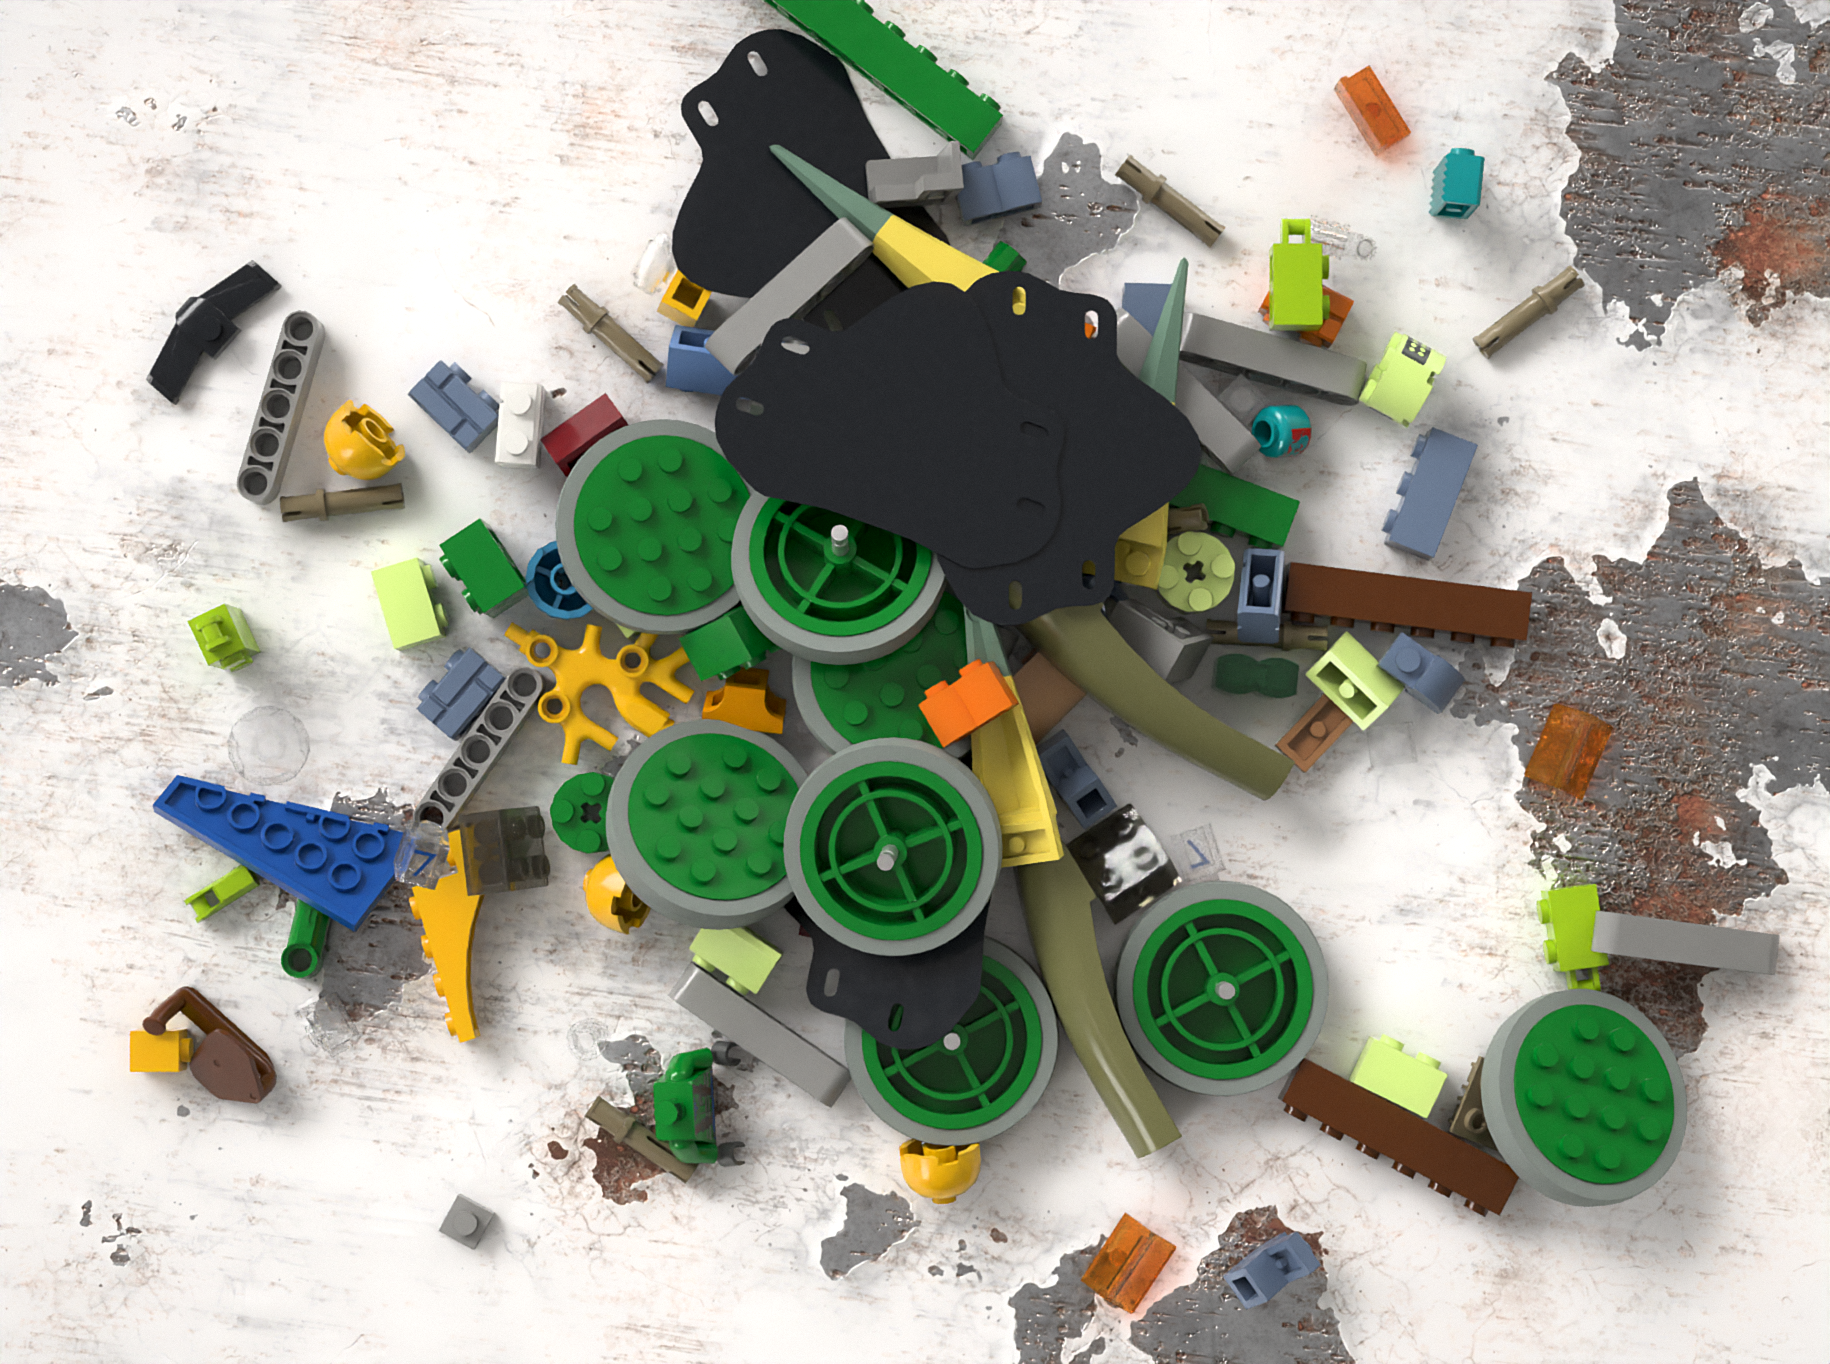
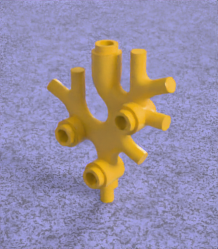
M514 622L510 624L504 636L520 645L518 651L526 655L531 664L537 667H548L556 676V686L540 698L538 712L546 722L559 723L565 733V745L561 762L572 765L578 764L581 743L584 740H593L608 751H611L618 740V737L591 721L583 713L581 697L583 692L591 685L601 684L606 686L611 691L615 705L623 719L631 727L648 738L675 723L674 720L669 718V712L640 693V686L644 682H652L684 704H687L695 691L675 678L676 670L690 661L684 648L680 647L669 656L655 660L650 655V648L659 635L641 632L634 644H628L619 651L616 659H608L602 655L600 650L602 626L586 624L583 644L576 650L565 649L559 646L553 636L540 634L534 629L528 632ZM543 642L549 645L550 654L548 657H540L536 653L538 643ZM637 653L641 659L640 665L637 667L628 666L625 660L626 655ZM559 699L563 705L562 711L558 713L550 711L548 708L549 700Z

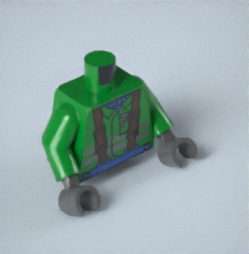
M717 1041L713 1044L711 1051L706 1047L676 1054L670 1060L665 1074L654 1082V1115L657 1141L669 1143V1148L674 1156L683 1163L714 1164L717 1161L723 1167L745 1164V1161H737L733 1154L735 1148L745 1147L743 1142L721 1143L718 1147L715 1145L716 1127L712 1064L714 1062L715 1064L725 1066L739 1065L741 1059L728 1057L729 1050L732 1047L739 1046L734 1042Z

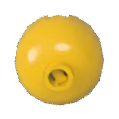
M350 399L332 415L324 431V444L329 456L328 462L330 466L340 475H348L355 479L374 480L381 478L405 457V448L403 444L396 447L394 441L388 435L394 431L393 427L378 412L366 404H363L358 409L354 407L353 401Z
M607 854L593 869L586 873L583 881L585 900L590 914L597 922L613 931L626 935L629 934L631 926L636 928L642 926L651 908L640 900L624 882L616 869L611 854Z
M911 1139L899 1147L901 1170L905 1182L910 1189L922 1197L932 1198V1202L935 1204H949L956 1201V1196L965 1193L976 1183L981 1165L979 1143L962 1146H943L930 1143L922 1144L921 1141Z

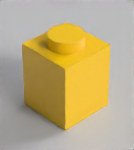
M678 269L656 312L683 326L694 328L712 291L692 283Z
M144 1029L130 1031V1072H180L187 1069V1062H191L190 1059L194 1054L193 1039L188 1038V1029H166L165 1033L159 1036L149 1034Z

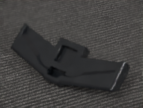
M251 260L200 296L189 297L176 312V323L146 380L171 403L177 405L180 400L179 397L202 353L205 351L211 358L216 360L242 331L231 320L273 291L279 290L282 285L255 261Z

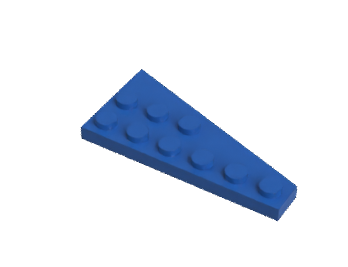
M176 775L153 804L156 814L353 932L358 930L416 854L414 853L415 849L419 850L425 842V835L419 832L411 831L410 834L392 830L389 825L374 822V825L350 820L348 815L289 801L286 804L266 800L264 795L252 792L250 795L226 790L225 786L180 775Z

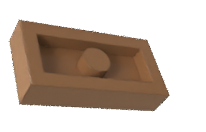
M1323 693L1274 746L1286 757L1294 760V765L1303 773H1306L1354 721Z

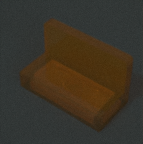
M1370 65L1349 78L1345 75L1338 80L1334 91L1375 157L1410 136V129Z
M1559 703L1554 704L1524 773L1525 777L1551 786L1569 797L1582 801L1613 727L1592 714Z
M1125 1212L1081 1278V1281L1105 1300L1132 1314L1176 1250V1246Z

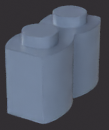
M1011 152L997 157L998 163L982 166L981 161L962 165L964 189L956 196L963 226L975 225L1041 207L1042 198L1031 156L1021 157L1020 152Z

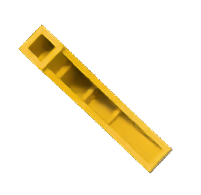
M491 819L447 833L449 842L443 844L444 852L450 867L456 866L458 873L412 887L414 896L409 897L415 920L422 919L426 935L421 936L425 955L428 959L434 958L438 971L437 974H433L437 994L440 998L446 997L450 1012L445 1013L448 1030L452 1037L458 1036L460 1043L480 1036L474 1011L471 985L472 948L476 923L484 896L501 861L510 858L498 819Z

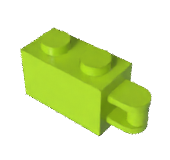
M1281 218L1280 243H1273L1269 250V331H1318L1323 325V320L1329 319V295L1322 294V279L1329 278V255H1322V243H1311L1310 218ZM1289 235H1302V243H1289Z
M224 603L187 621L209 666L223 670L230 669L231 672H235L253 663L251 657L261 652L240 608Z
M1588 883L1542 890V900H1537L1536 905L1540 924H1546L1548 940L1543 941L1546 963L1552 964L1553 971H1565L1568 990L1589 989L1601 992L1597 966L1609 965L1607 953L1591 951L1596 911H1600L1596 884ZM1587 968L1589 979L1577 981L1576 970Z

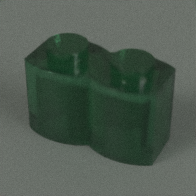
M1243 654L1223 655L1214 660L1211 688L1218 693L1228 696H1241L1252 692L1256 696L1268 700L1285 699L1297 693L1299 665L1284 658H1267L1258 662L1256 659Z

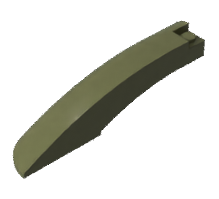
M1012 581L1009 585V606L1012 609H1019L1022 604V586L1020 582ZM1104 603L1058 608L1025 624L1014 625L1043 657L1087 696L1135 731L1184 760L1263 801L1270 799L1277 792L1295 763L1294 760L1222 723L1192 703L1160 677L1126 643L1101 613Z
M1060 836L1064 856L1059 860L1013 866L1024 921L1041 976L1048 989L1062 1027L1093 1086L1137 1158H1142L1182 1137L1139 1065L1122 1029L1107 987L1096 942L1090 901L1097 897Z

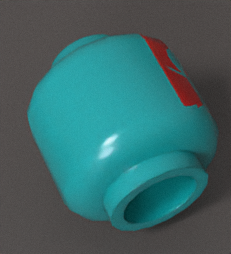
M1289 404L1273 405L1261 409L1256 415L1251 428V434L1261 445L1259 452L1266 457L1272 458L1294 457L1303 453L1309 445L1312 433L1310 419L1305 411L1299 406Z

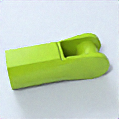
M241 864L191 895L184 902L186 906L191 904L198 916L195 920L197 923H200L258 887L260 881L252 870ZM211 891L215 893L220 903L213 907L210 906L205 898V895Z

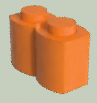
M977 659L958 671L961 678L953 684L948 685L946 680L924 692L927 699L921 702L919 707L943 748L957 743L1019 704L994 661L983 664L980 659Z

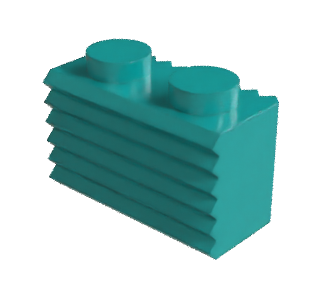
M1452 148L1450 153L1444 156L1432 172L1435 175L1432 179L1434 184L1431 187L1433 193L1430 195L1433 200L1429 203L1432 208L1428 211L1431 216L1456 219L1470 218L1472 213L1480 206L1485 157L1475 156V151L1467 148Z

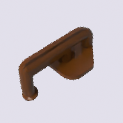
M183 986L177 989L149 1017L143 1020L142 1026L144 1030L149 1034L159 1036L165 1033L168 1021L181 1011L207 1035L191 1057L189 1065L195 1079L219 1099L257 1104L276 1085L277 1075L268 1054L192 987Z

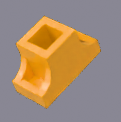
M741 667L740 671L726 678L725 685L715 691H707L702 720H721L753 731L782 734L787 700L779 698L771 691L768 683L769 670L757 668L745 670L744 667Z

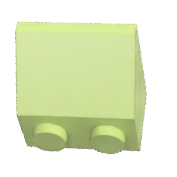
M747 926L722 930L701 928L689 947L695 953L692 959L694 962L713 973L715 968H718L729 976L726 983L745 996L749 990L755 994L759 992L785 953Z

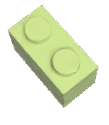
M416 557L371 571L394 649L402 651L446 637L443 627L449 626V621L443 603L436 604L432 589L438 586L430 564L425 566L423 560Z
M1347 631L1305 674L1363 731L1393 703L1405 688L1399 681L1377 666L1379 661Z
M1382 1034L1380 1040L1369 1036L1348 1080L1427 1119L1448 1074L1438 1070L1441 1062L1421 1052L1418 1053L1415 1059L1401 1052L1405 1044L1385 1034Z

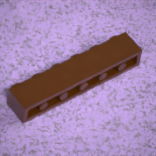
M1290 562L1286 565L1281 613L1290 614V621L1314 624V618L1318 617L1330 619V626L1354 629L1355 622L1370 624V631L1394 634V629L1397 627L1411 629L1410 636L1417 638L1434 639L1435 632L1451 634V642L1474 644L1476 637L1491 639V647L1514 649L1515 643L1527 641L1532 592Z
M1306 1058L1291 1071L1278 1096L1279 1100L1286 1103L1283 1110L1303 1122L1306 1121L1308 1115L1322 1122L1319 1129L1339 1141L1342 1140L1344 1134L1358 1141L1355 1148L1358 1151L1376 1160L1380 1153L1393 1159L1394 1163L1391 1168L1412 1179L1416 1172L1431 1179L1427 1187L1450 1198L1452 1192L1467 1198L1463 1206L1486 1217L1488 1211L1500 1216L1519 1179V1176L1508 1164Z

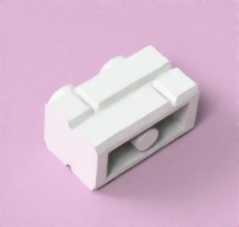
M501 382L500 399L503 403L499 406L495 462L500 467L540 469L542 442L540 439L543 438L546 389L542 384Z

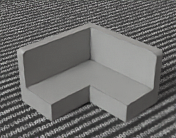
M950 141L937 156L869 160L865 164L868 198L883 209L947 205L964 189L959 141Z
M1134 598L1119 601L1108 620L1126 643L1169 684L1190 679L1214 639L1213 636L1184 617L1180 616L1166 620Z

